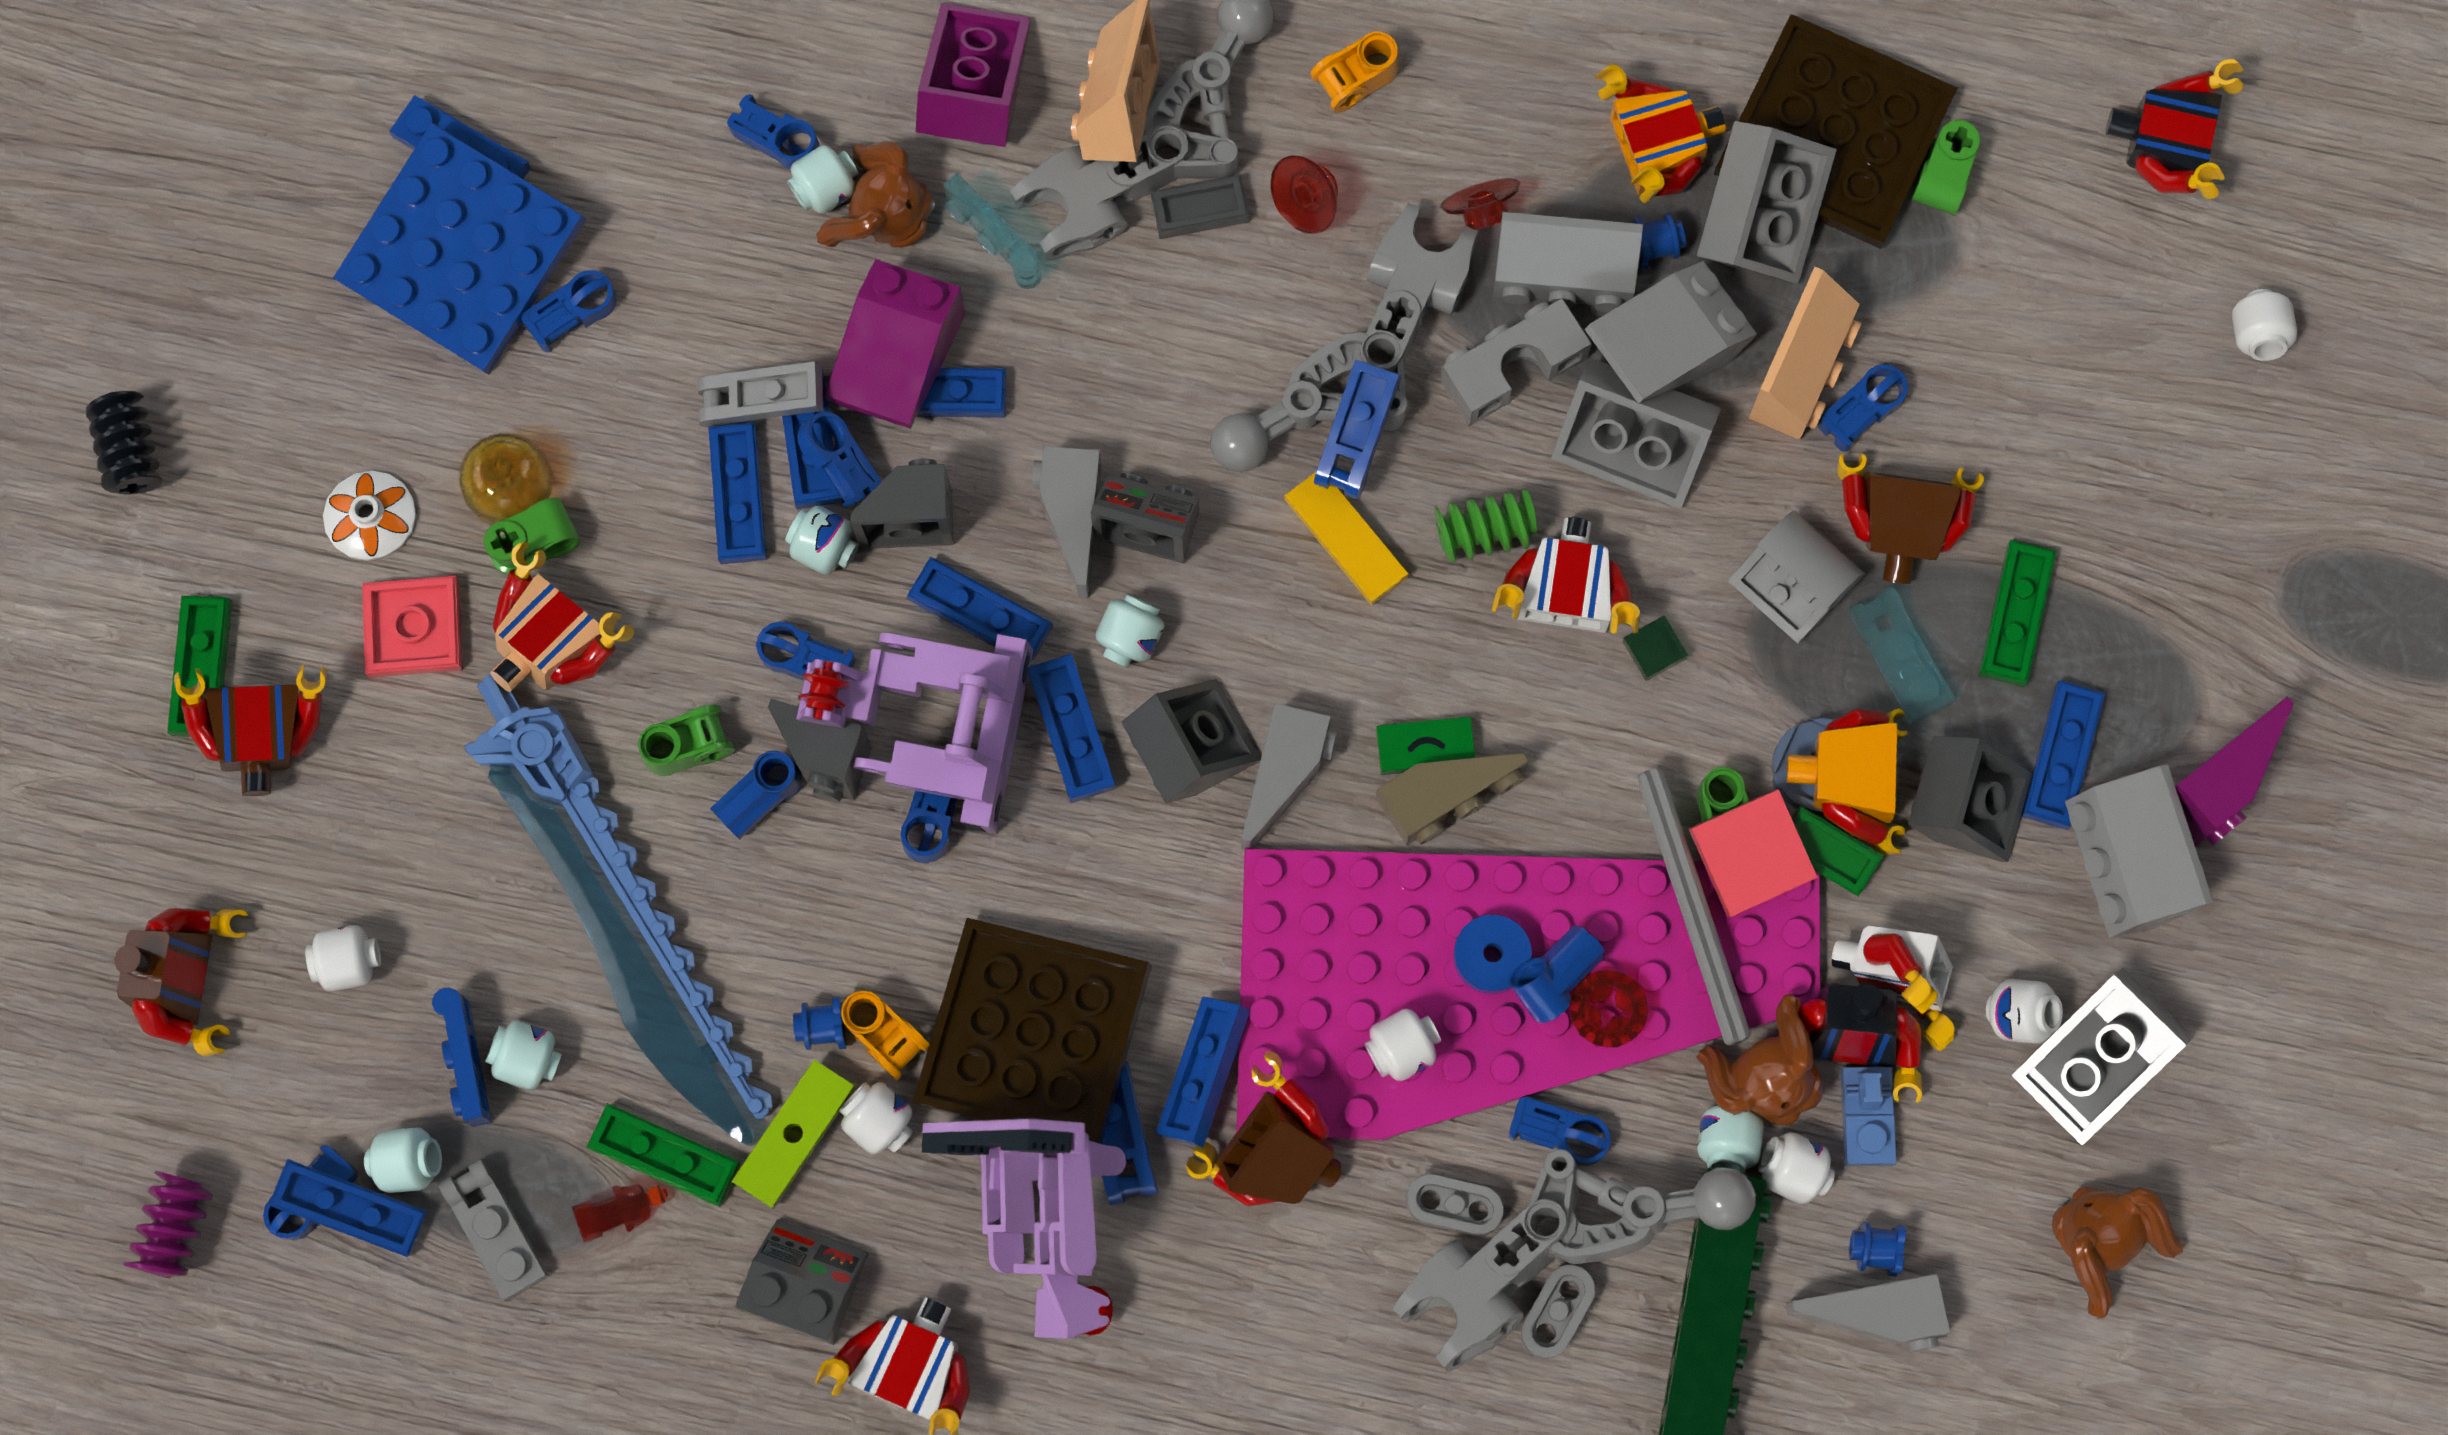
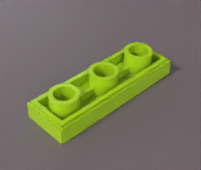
M814 1059L732 1182L774 1210L856 1087ZM795 1127L801 1128L803 1131L802 1138L796 1143L788 1142L787 1134L789 1130Z

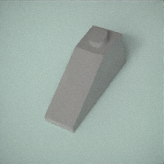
M1044 446L1042 461L1034 460L1032 488L1039 489L1043 509L1078 596L1088 598L1094 545L1090 512L1099 493L1102 465L1100 450Z
M1275 703L1241 837V849H1253L1318 774L1322 758L1331 760L1337 732L1329 731L1331 716Z
M1938 1274L1796 1300L1785 1305L1787 1315L1893 1346L1908 1343L1910 1352L1939 1347L1937 1338L1951 1333Z

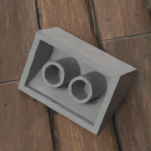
M1734 121L1697 257L1799 284L1837 149L1775 128Z
M1502 212L1496 250L1492 297H1502L1503 301L1510 304H1526L1530 300L1546 301L1551 305L1563 299L1568 308H1573L1576 304L1595 306V309L1598 311L1609 313L1634 297L1643 224Z
M1590 358L1579 380L1551 459L1682 509L1721 408L1674 389L1638 404L1609 364Z
M2168 764L2094 786L2065 801L2070 823L2074 829L2084 859L2085 869L2089 875L2099 905V912L2109 938L2152 930L2214 903Z

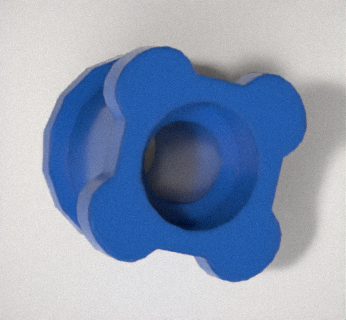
M1667 213L1663 215L1661 220L1643 224L1639 255L1641 269L1649 268L1648 261L1651 259L1669 255L1673 259L1679 258V248L1686 247L1685 232L1680 220L1673 221L1672 216ZM1633 218V223L1643 224L1642 218Z
M840 996L832 997V1005L808 1007L807 1002L802 1003L801 1012L793 1013L795 1041H804L806 1050H812V1045L835 1042L838 1044L839 1049H846L845 1024L841 1015L843 1003L840 1000Z
M1863 1222L1860 1231L1852 1230L1849 1259L1857 1261V1269L1860 1271H1864L1866 1266L1887 1269L1888 1276L1896 1277L1897 1273L1901 1274L1904 1264L1906 1226L1897 1224L1896 1228L1886 1230L1871 1228L1869 1222Z

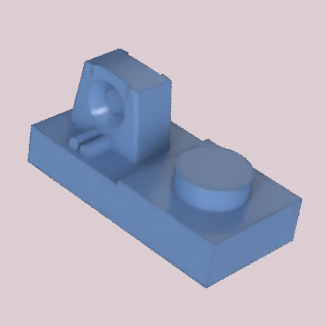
M1843 1067L1841 1069L1845 1166H1894L1896 1164L1892 1067Z

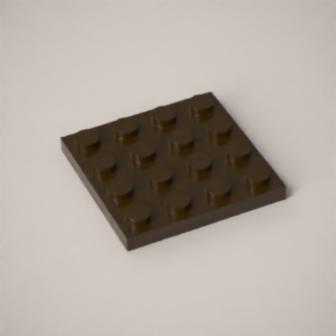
M1790 14L1738 122L1775 128L1837 149L1817 221L1882 249L1958 87ZM1727 145L1715 168L1714 175L1716 176L1720 174Z
M966 918L912 1102L920 1107L975 1121L1037 1119L1084 1123L1085 1132L1089 1134V1141L1102 1144L1152 965L1148 961Z

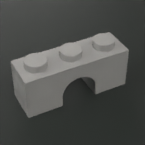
M1563 299L1551 305L1548 302H1542L1534 306L1524 315L1525 320L1512 327H1509L1508 324H1503L1488 333L1484 338V343L1471 350L1468 346L1462 347L1445 359L1446 364L1442 366L1440 381L1469 426L1509 404L1512 389L1502 374V368L1507 363L1518 359L1531 361L1541 369L1546 379L1550 381L1588 359L1591 342Z

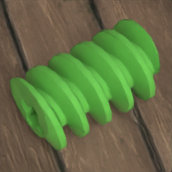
M1528 489L1521 491L1519 504L1511 492L1503 494L1500 507L1493 496L1485 497L1482 511L1474 499L1466 501L1464 514H1462L1456 503L1448 504L1445 518L1438 507H1434L1441 548L1450 563L1456 562L1458 548H1462L1470 560L1474 559L1476 545L1481 544L1487 556H1491L1495 541H1499L1507 553L1511 552L1513 538L1517 537L1523 548L1528 549L1531 535L1537 534L1535 510Z

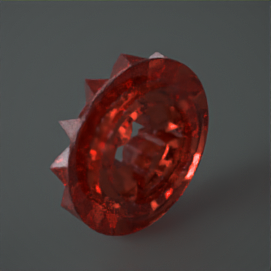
M1603 970L1592 973L1577 985L1572 994L1570 1019L1577 1029L1579 1036L1593 1043L1596 1047L1618 1048L1634 1040L1645 1026L1648 1016V1003L1644 991L1633 978L1622 972ZM1613 990L1616 991L1614 997L1616 1000L1615 1008L1621 1010L1622 1014L1629 1017L1623 1015L1621 1017L1613 1016L1605 1028H1602L1601 1012L1596 1010L1595 1006L1588 1003L1604 1004Z

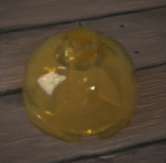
M494 433L479 439L467 450L459 466V488L465 504L482 522L489 525L490 523L495 524L527 510L539 501L548 499L552 492L553 484H555V475L546 454L533 441L515 433Z

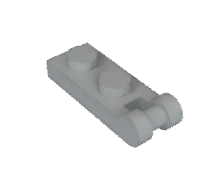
M816 361L702 376L698 379V393L703 396V408L699 410V425L708 428L710 426L727 425V423L823 411L822 366ZM729 392V404L722 405V395Z
M479 1159L468 1166L469 1171L456 1179L450 1176L438 1183V1186L445 1200L452 1208L502 1301L508 1302L549 1276L486 1163ZM480 1188L486 1199L470 1207L465 1195Z

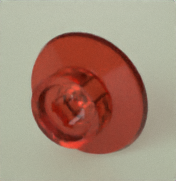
M1294 155L1281 159L1275 165L1270 179L1271 195L1278 212L1295 229L1301 232L1317 234L1325 231L1332 224L1337 211L1338 185L1335 177L1325 166L1317 164L1309 158Z
M1504 178L1475 184L1447 197L1440 207L1447 214H1462L1466 227L1468 226L1472 229L1486 228L1500 223L1502 212H1509L1506 200L1519 191L1520 181Z

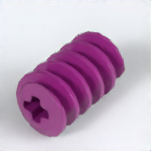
M155 1171L154 1173L165 1181L166 1184L149 1187L148 1193L159 1200V1204L144 1205L141 1211L150 1217L153 1222L136 1225L135 1230L147 1240L146 1242L130 1244L129 1250L140 1257V1261L125 1262L123 1266L168 1279L186 1276L188 1270L177 1263L176 1260L177 1258L193 1257L194 1251L182 1242L183 1239L199 1238L200 1232L191 1226L189 1222L190 1220L206 1218L207 1214L195 1204L196 1201L212 1200L213 1194L202 1187L200 1183Z

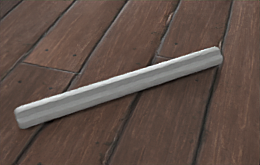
M1661 768L1644 771L1639 774L1638 783L1724 1043L1734 1045L1749 1039L1751 1033L1664 771Z

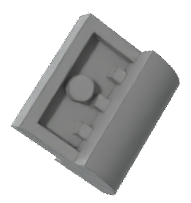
M1792 511L1757 544L1758 547L1730 577L1728 582L1797 644H1800L1832 608H1835L1865 575V572L1796 511Z

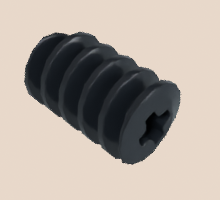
M135 391L107 393L91 401L85 411L87 419L92 422L89 432L95 439L93 450L99 456L97 468L103 473L100 480L101 486L108 492L122 495L145 493L155 490L163 484V479L160 476L148 475V473L159 468V461L154 458H144V456L154 452L156 447L152 441H140V439L149 436L152 429L148 424H136V422L142 421L147 417L148 411L144 407L132 406L144 398L141 393Z

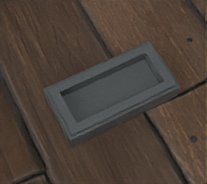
M1241 175L1150 191L1159 239L1249 223V213Z

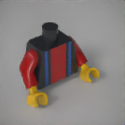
M2226 59L2217 65L2214 73L2208 71L2184 77L2147 90L2136 112L2118 108L2111 109L2105 134L2130 140L2126 163L2136 169L2137 173L2159 193H2194L2199 189L2204 198L2214 199L2219 194V190L2214 183L2209 181L2225 179L2220 167L2215 163L2209 162L2222 95L2216 93L2220 87L2229 94L2239 93L2244 85L2239 78L2227 80V78L2233 73L2242 72L2244 69L2238 61Z
M1830 984L1822 990L1817 998L1800 1004L1801 1007L1798 1013L1811 1040L1813 1059L1893 1068L1897 1064L1901 1069L1897 1070L1893 1077L1894 1100L1899 1102V1090L1901 1088L1911 1087L1916 1091V1103L1920 1102L1923 1079L1920 1072L1916 1070V1067L1921 1064V1026L1918 1020L1906 1008L1897 1006V992L1888 989H1878L1871 984H1861L1859 986Z

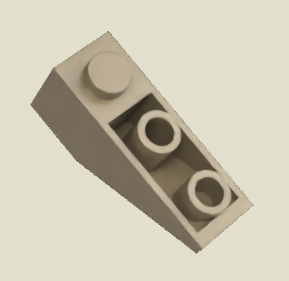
M1524 753L1419 763L1379 787L1376 792V800L1406 845L1418 839L1420 844H1424L1443 832L1445 828L1442 823L1454 815L1458 814L1460 819H1464L1479 810L1485 804L1481 798L1498 789L1500 794H1504L1520 784L1525 779L1521 773L1526 771L1529 760Z

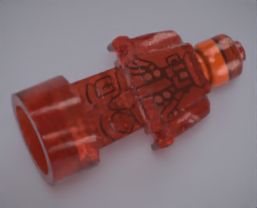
M640 1184L623 1187L614 1186L612 1190L615 1193V1197L598 1203H591L588 1200L571 1206L584 1243L603 1237L602 1232L623 1223L626 1225L625 1228L628 1232L632 1231L634 1226L642 1224L651 1217L650 1205L656 1207L666 1203V1197H668L666 1188L663 1189L661 1185L649 1188L647 1193H645Z

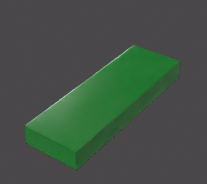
M2014 540L2008 542L1978 676L2025 687L2028 683L2056 551Z
M181 596L167 733L171 736L190 737L187 733L181 705L184 698L178 695L174 684V676L177 672L179 673L181 685L186 688L193 687L198 681L195 668L201 671L205 681V688L224 687L232 601L228 597Z
M608 1103L586 1146L591 1151L719 1208L741 1164L737 1160Z

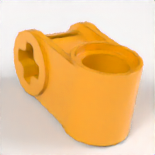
M1371 32L1341 51L1326 56L1310 71L1311 78L1314 82L1321 83L1332 100L1330 107L1335 113H1341L1352 108L1363 98L1395 79L1398 72L1397 44L1389 34ZM1376 53L1386 55L1389 58L1387 62L1381 65H1373L1366 59Z
M869 991L854 992L846 998L842 1005V1020L849 1032L867 1049L868 1054L896 1081L902 1077L901 1070L921 1050H928L930 1044L903 1017H899L874 993ZM860 1004H872L878 1011L874 1023L867 1027H859L853 1024L851 1017L854 1009ZM905 1042V1044L894 1054V1052Z

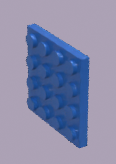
M431 123L333 278L489 375L522 323V314L532 307L587 219Z

